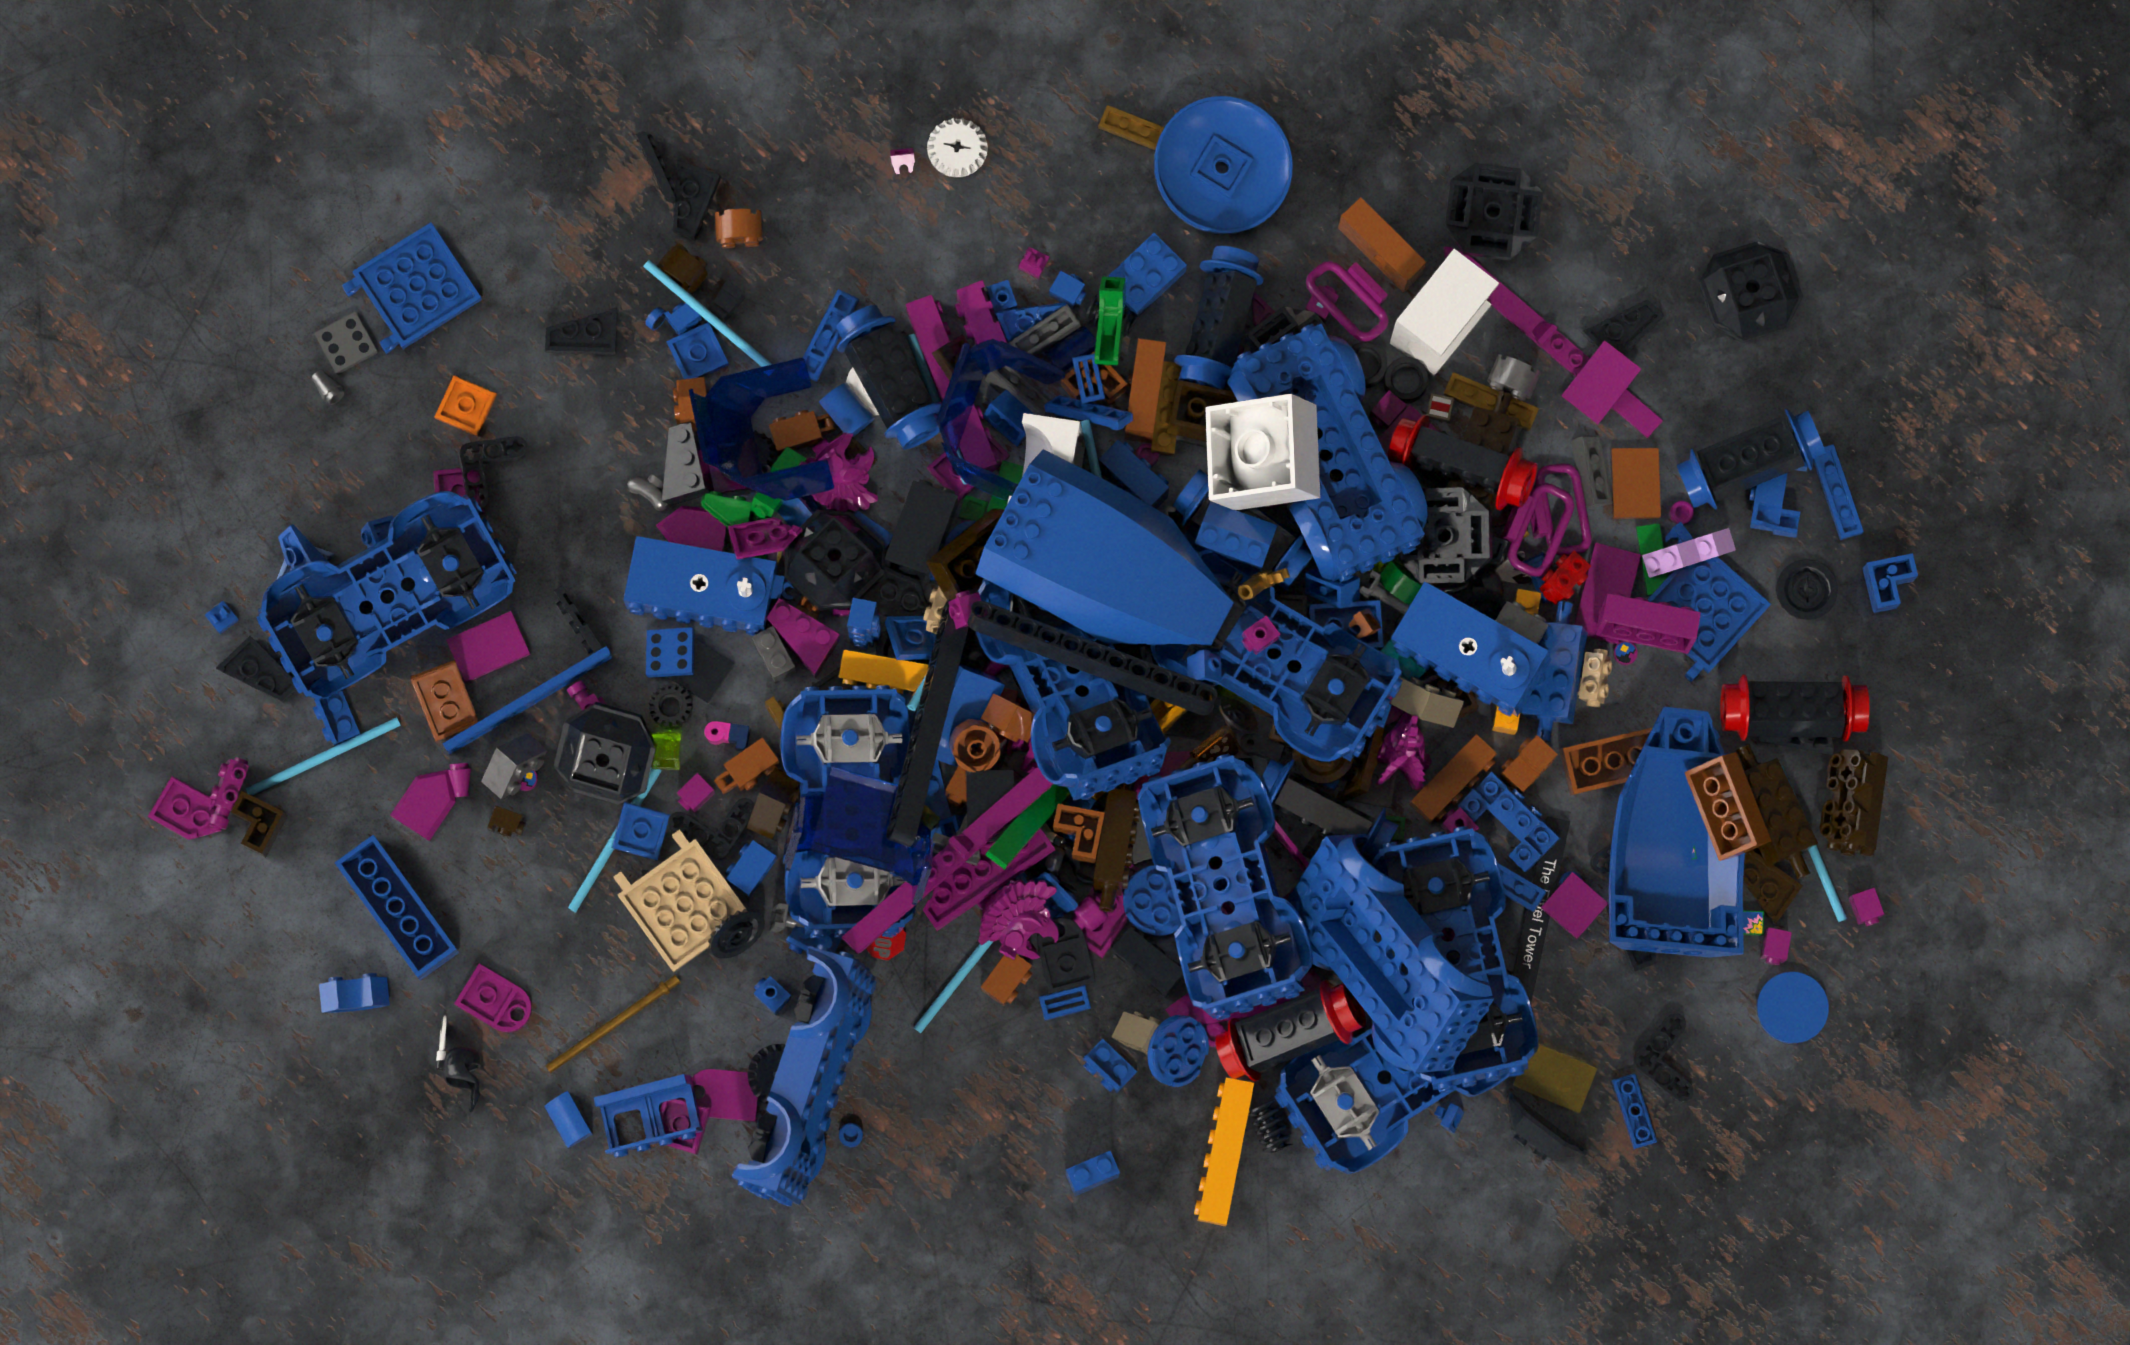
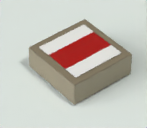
M1431 393L1426 415L1431 419L1449 422L1454 398Z

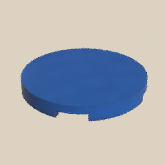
M1154 865L1137 871L1129 879L1128 889H1125L1123 894V906L1128 920L1135 928L1151 936H1166L1175 933L1182 923L1168 873L1157 871Z
M1785 972L1771 978L1762 987L1756 1002L1757 1015L1762 1028L1775 1040L1787 1044L1802 1043L1816 1036L1824 1027L1829 1013L1828 999L1821 985L1812 977L1799 972Z
M1174 1015L1164 1020L1157 1027L1148 1046V1065L1152 1075L1159 1082L1168 1086L1181 1087L1192 1082L1200 1074V1068L1204 1062L1205 1055H1208L1209 1040L1204 1026L1192 1017Z

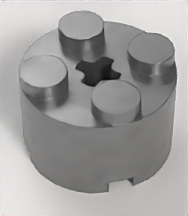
M1498 354L1487 381L1490 383V388L1497 391L1505 390L1510 392L1514 398L1525 402L1526 399L1531 398L1541 371L1537 369L1536 373L1530 371L1532 366L1509 356H1507L1506 360H1503L1502 355Z

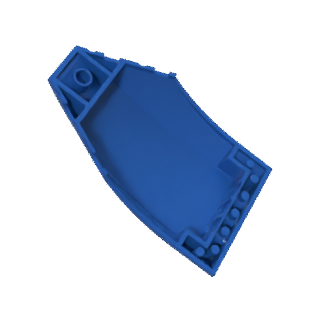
M1044 449L1026 469L983 549L976 575L1054 614L1104 644L1212 645L1234 604L1172 518L1121 488Z
M1663 707L1619 795L1609 867V942L1621 949L1708 958L1744 954L1743 873L1745 853L1734 858L1718 860L1684 773L1717 757L1726 755L1719 741L1720 736L1713 727V721L1708 711ZM1695 846L1697 859L1691 860L1693 847Z

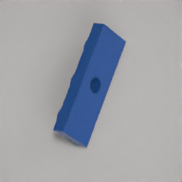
M1635 1073L1612 1080L1611 1082L1633 1150L1657 1143ZM1632 1107H1636L1638 1109V1115H1633L1631 1113Z

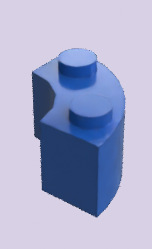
M377 973L363 974V978L343 980V977L328 978L329 982L319 984L322 1013L351 1012L390 1006L387 977H377Z

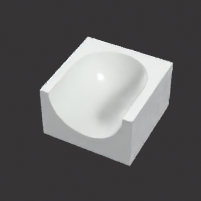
M1293 394L1206 407L1210 501L1232 510H1241L1320 498L1317 407L1315 404Z
M1023 414L1022 424L1026 433L1023 475L1029 464L1043 449L1082 468L1085 441L1079 421Z

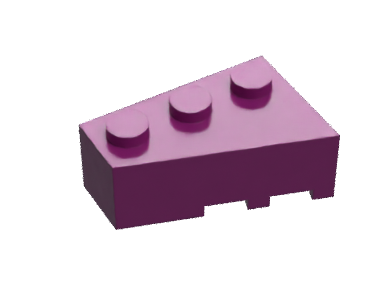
M981 280L958 289L957 304L954 306L959 318L964 317L966 325H963L968 339L972 337L975 343L972 349L977 357L981 358L984 365L1009 355V347L1000 323L997 321L992 309L991 300H988L984 290V282Z
M779 598L767 616L768 624L774 627L778 636L788 645L816 679L839 643L840 634Z

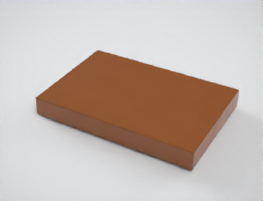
M1612 448L1613 519L1660 518L1659 448Z
M455 660L410 676L435 742L460 733L479 722Z

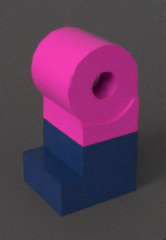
M712 721L706 725L704 733L711 744H736L737 751L742 752L748 748L751 729L746 725Z

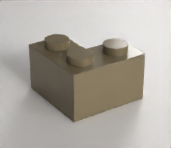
M1411 676L1410 680L1400 678L1403 682L1397 695L1392 699V705L1411 715H1417L1421 720L1454 728L1464 702L1455 697V692L1445 688L1441 692L1439 688L1430 684L1425 686V681L1417 677Z
M1136 1011L1134 1014L1123 1012L1112 1038L1129 1048L1148 1055L1151 1037L1162 1021L1154 1017H1150L1147 1020V1016Z

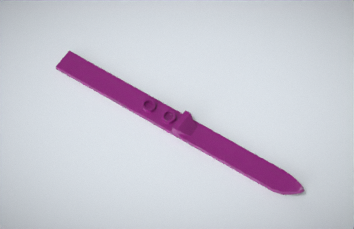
M1443 247L1445 258L1449 256L1454 248ZM1457 250L1499 282L1497 288L1487 299L1491 306L1576 377L1590 358L1558 332L1554 324H1549L1473 258ZM1627 389L1612 407L1614 411L1646 438L1663 422L1660 417Z
M1038 767L1034 769L961 834L952 836L945 848L843 935L842 939L859 955L976 851L1045 793L1053 783L1043 776Z

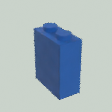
M1110 1150L1066 1169L1065 1175L1074 1196H1077L1119 1178L1120 1171Z

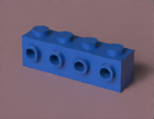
M853 598L847 623L850 643L854 644L853 647L867 650L868 647L873 648L875 641L879 642L881 635L877 603Z

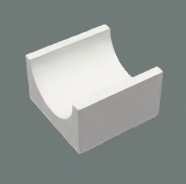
M1453 249L1396 320L1390 344L1405 356L1419 360L1425 366L1427 372L1434 377L1491 307V303L1487 299L1497 288L1499 282L1457 250Z

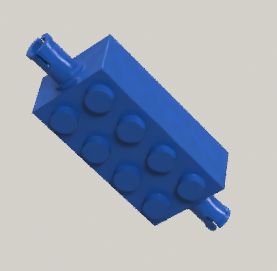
M1563 601L1558 602L1555 622H1545L1548 624V629L1538 644L1549 651L1551 661L1521 711L1527 719L1539 720L1537 735L1543 741L1545 740V743L1551 742L1553 722L1573 724L1588 635L1583 626L1569 624L1573 604L1569 602L1563 604Z

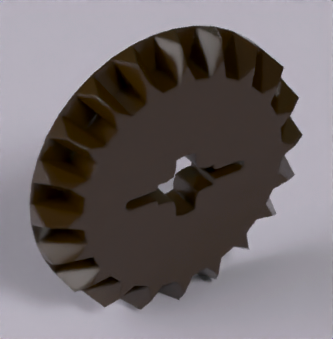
M1293 748V759L1295 760L1294 764L1304 778L1320 784L1332 783L1341 779L1353 765L1354 757L1351 762L1341 757L1330 761L1331 764L1325 761L1309 758Z

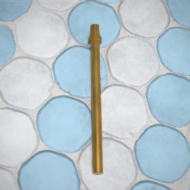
M674 975L664 983L663 981L660 982L659 987L545 1065L548 1071L552 1073L664 994L668 995L670 993L669 990L681 983L677 976Z

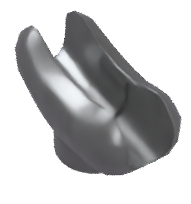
M650 474L647 480L641 476H634L628 481L627 485L631 493L640 494L648 499L657 511L666 509L668 504L662 502L663 482Z

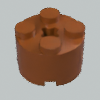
M751 209L724 210V215L721 216L719 212L715 213L716 242L721 243L722 248H735L738 243H745V247L759 246V241L763 240L761 210L756 209V214H752Z
M965 720L953 730L950 736L949 747L953 757L960 767L969 772L990 769L1000 756V742L997 735L987 723L981 720ZM973 743H974V744H977V743H978V744H979V747H978V748H976V747H972V748H971V745H972Z

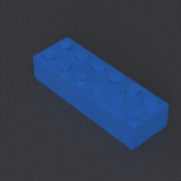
M374 835L335 862L338 869L420 981L459 953Z

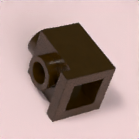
M495 805L487 828L493 833L496 828L498 829L497 833L506 837H511L512 834L522 836L526 822H523V815Z

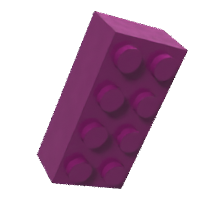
M1607 593L1599 610L1595 635L1688 654L1697 639L1701 612H1697L1690 607H1672L1671 604L1666 602H1648L1646 598L1642 597L1633 599L1625 597L1622 593Z

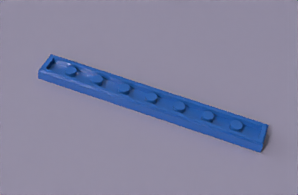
M605 646L442 744L449 754L456 752L612 659L610 651Z

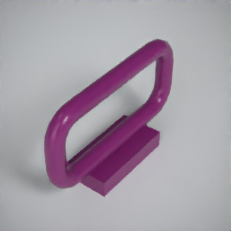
M1326 261L1308 274L1306 286L1309 292L1354 338L1363 342L1371 341L1387 328L1388 315L1381 305L1388 294L1357 262L1346 271L1338 263ZM1329 270L1336 273L1378 316L1379 323L1369 332L1360 331L1316 286L1315 280Z
M1561 463L1544 466L1536 475V486L1545 483V477L1549 474L1567 473L1570 475L1582 533V542L1580 544L1565 547L1559 546L1556 554L1562 556L1565 553L1568 556L1574 550L1578 554L1583 553L1590 547L1592 535L1580 474L1570 464ZM1544 492L1538 500L1530 523L1533 539L1545 536L1549 547L1554 535V528L1547 492Z
M1542 483L1534 488L1522 508L1513 505L1500 538L1511 542L1508 549V560L1517 570L1530 576L1539 577L1546 574L1550 569L1574 511V500L1567 491L1553 484ZM1548 492L1561 498L1565 503V508L1541 566L1535 568L1520 561L1517 557V552L1541 494Z

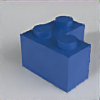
M1913 553L1868 562L1862 568L1873 613L1893 610L1901 604L1897 585L1913 582L1918 577Z

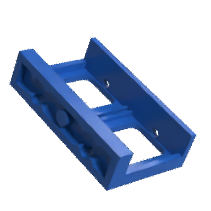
M682 1074L594 1097L595 1106L601 1109L609 1146L605 1153L614 1155V1158L629 1155L628 1151L637 1149V1152L650 1150L651 1145L657 1143L660 1146L670 1145L674 1143L673 1139L682 1137V1140L696 1138V1133L703 1132L691 1075ZM684 1098L687 1104L691 1127L666 1134L661 1117L660 1104ZM638 1109L641 1112L646 1138L642 1141L621 1146L616 1129L615 1116Z

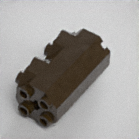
M1841 750L1839 753L1831 756L1828 763L1826 783L1828 789L1833 792V799L1827 800L1824 803L1820 821V833L1827 839V850L1841 851V855L1855 856V853L1869 857L1874 856L1887 772V756L1876 752L1865 754L1863 750Z

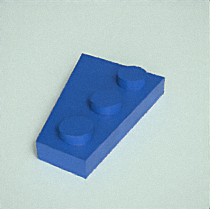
M1067 303L994 311L1011 353L1015 354L1009 345L1010 341Z

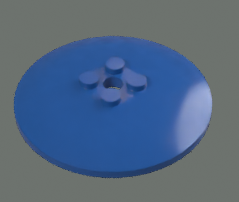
M1208 97L1197 100L1182 108L1164 127L1154 154L1156 183L1168 207L1187 224L1214 234L1241 233L1265 222L1283 202L1292 178L1293 164L1290 146L1278 123L1257 105L1235 97ZM1224 162L1228 167V171L1226 173H1219L1215 167L1216 163Z

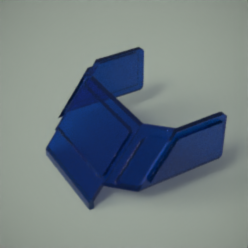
M991 339L977 344L970 349V344L964 343L936 419L939 432L944 443H941L948 460L965 483L1002 500H1007L1009 496L1013 495L1018 484L959 458L957 453L983 376L1007 366L1049 385L1064 379L1066 373L1061 371V368L1004 341L999 342Z
M804 358L721 376L705 397L694 393L693 389H689L704 463L714 466L719 471L731 476L729 479L773 499L780 498L787 501L829 491L834 488L827 460H820L765 474L762 473L750 417L765 398L811 387Z
M831 767L825 792L801 794L799 803H795L784 846L783 864H785V870L790 871L795 853L813 851L891 872L912 885V904L917 905L918 900L922 901L932 869L933 839H931V829L920 822L916 839L911 847L887 840L886 832L898 784Z

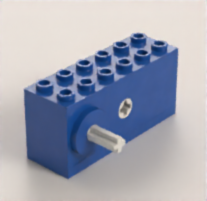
M636 536L623 601L626 608L630 610V613L635 615H644V612L651 613L654 618L666 620L667 617H673L680 623L690 624V621L700 622L699 625L702 627L713 628L714 625L722 626L723 630L728 632H736L739 629L746 631L747 635L754 636L767 629V616L772 605V589L775 575L778 574L776 561L755 557L736 560V556L733 553Z
M1425 581L1391 637L1397 654L1406 659L1409 656L1417 661L1416 664L1425 670L1432 668L1441 679L1447 682L1450 679L1455 681L1459 689L1466 693H1470V691L1478 695L1477 698L1487 705H1490L1491 702L1499 707L1498 710L1509 717L1512 714L1518 717L1551 661L1547 649Z

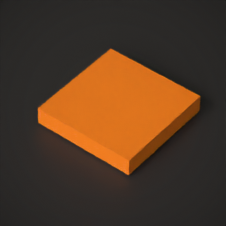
M454 375L435 414V419L478 437L497 397V393Z

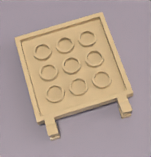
M680 829L672 834L681 849L632 885L622 872L614 876L615 881L623 890L618 894V897L673 973L709 947L708 940L711 938L710 934L716 931L715 926L720 925L722 920H726L729 914L734 915L736 911L742 912L746 909L696 839L689 843Z

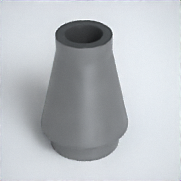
M322 370L317 371L312 376V380L324 402L333 405L343 398V387Z

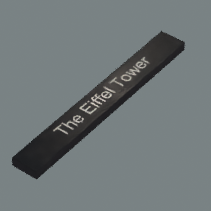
M1549 816L1546 817L1545 822L1562 838L1536 863L1532 883L1545 890L1546 894L1535 912L1526 909L1512 976L1519 978L1524 985L1530 1003L1533 998L1550 918L1541 907L1556 891L1570 821Z

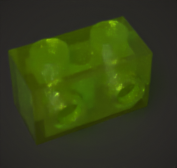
M650 731L657 744L652 769L680 770L681 733L671 731L655 733Z

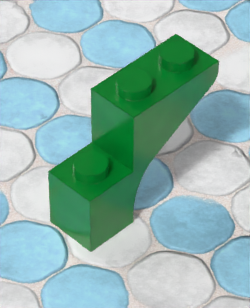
M1102 276L1099 289V320L1095 364L1118 365L1124 338L1123 313L1126 303V278Z
M789 447L785 448L773 464L769 478L753 498L748 522L776 517L789 490L801 474L799 469L801 461L806 462L807 458Z
M709 491V494L705 493L702 496L701 506L727 528L731 525L747 523L749 521L752 502H747L746 498L741 496L727 498L723 497L722 493L716 491ZM765 554V555H760V556H754V557H755V558H760V559H766V554Z

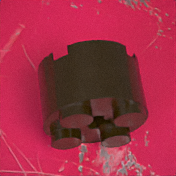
M680 243L670 247L656 265L691 295L695 293L708 276L705 269L707 263L698 256L694 258L688 253L686 247Z

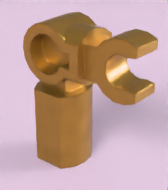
M1283 568L1274 572L1272 570H1265L1252 575L1250 579L1238 587L1240 597L1243 600L1251 599L1263 591V589L1285 581V578L1290 577L1288 569Z

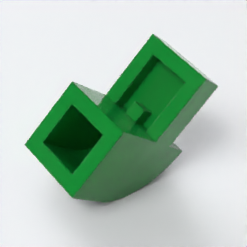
M1392 560L1388 563L1380 577V583L1391 594L1408 605L1413 602L1423 583H1419L1415 579L1414 575L1406 567Z

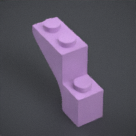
M1727 528L1642 555L1648 576L1651 578L1735 551L1736 549L1730 530Z

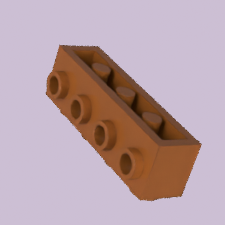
M1476 734L1411 800L1409 805L1429 824L1433 820L1439 822L1447 813L1444 809L1450 803L1455 805L1464 796L1461 792L1466 786L1471 789L1480 779L1477 775L1483 769L1487 772L1496 763L1494 758L1497 753Z

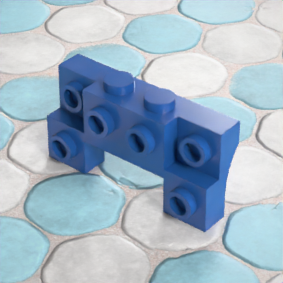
M1800 449L1799 451L1802 455L1805 466L1795 470L1807 472L1808 466ZM1788 473L1751 488L1750 500L1754 501L1750 528L1773 531L1774 535L1797 537L1800 511L1782 509Z
M1491 771L1457 806L1473 822H1477L1489 810L1521 841L1508 856L1524 872H1528L1562 837L1541 818L1543 814L1533 804L1529 806L1524 801L1526 797L1517 788L1513 790L1494 771Z

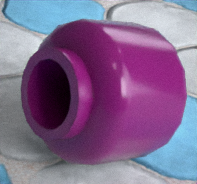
M1088 895L1078 903V907L1074 910L1076 916L1073 920L1081 929L1086 927L1088 930L1093 931L1108 919L1107 912L1099 910L1101 899L1098 896L1094 898Z

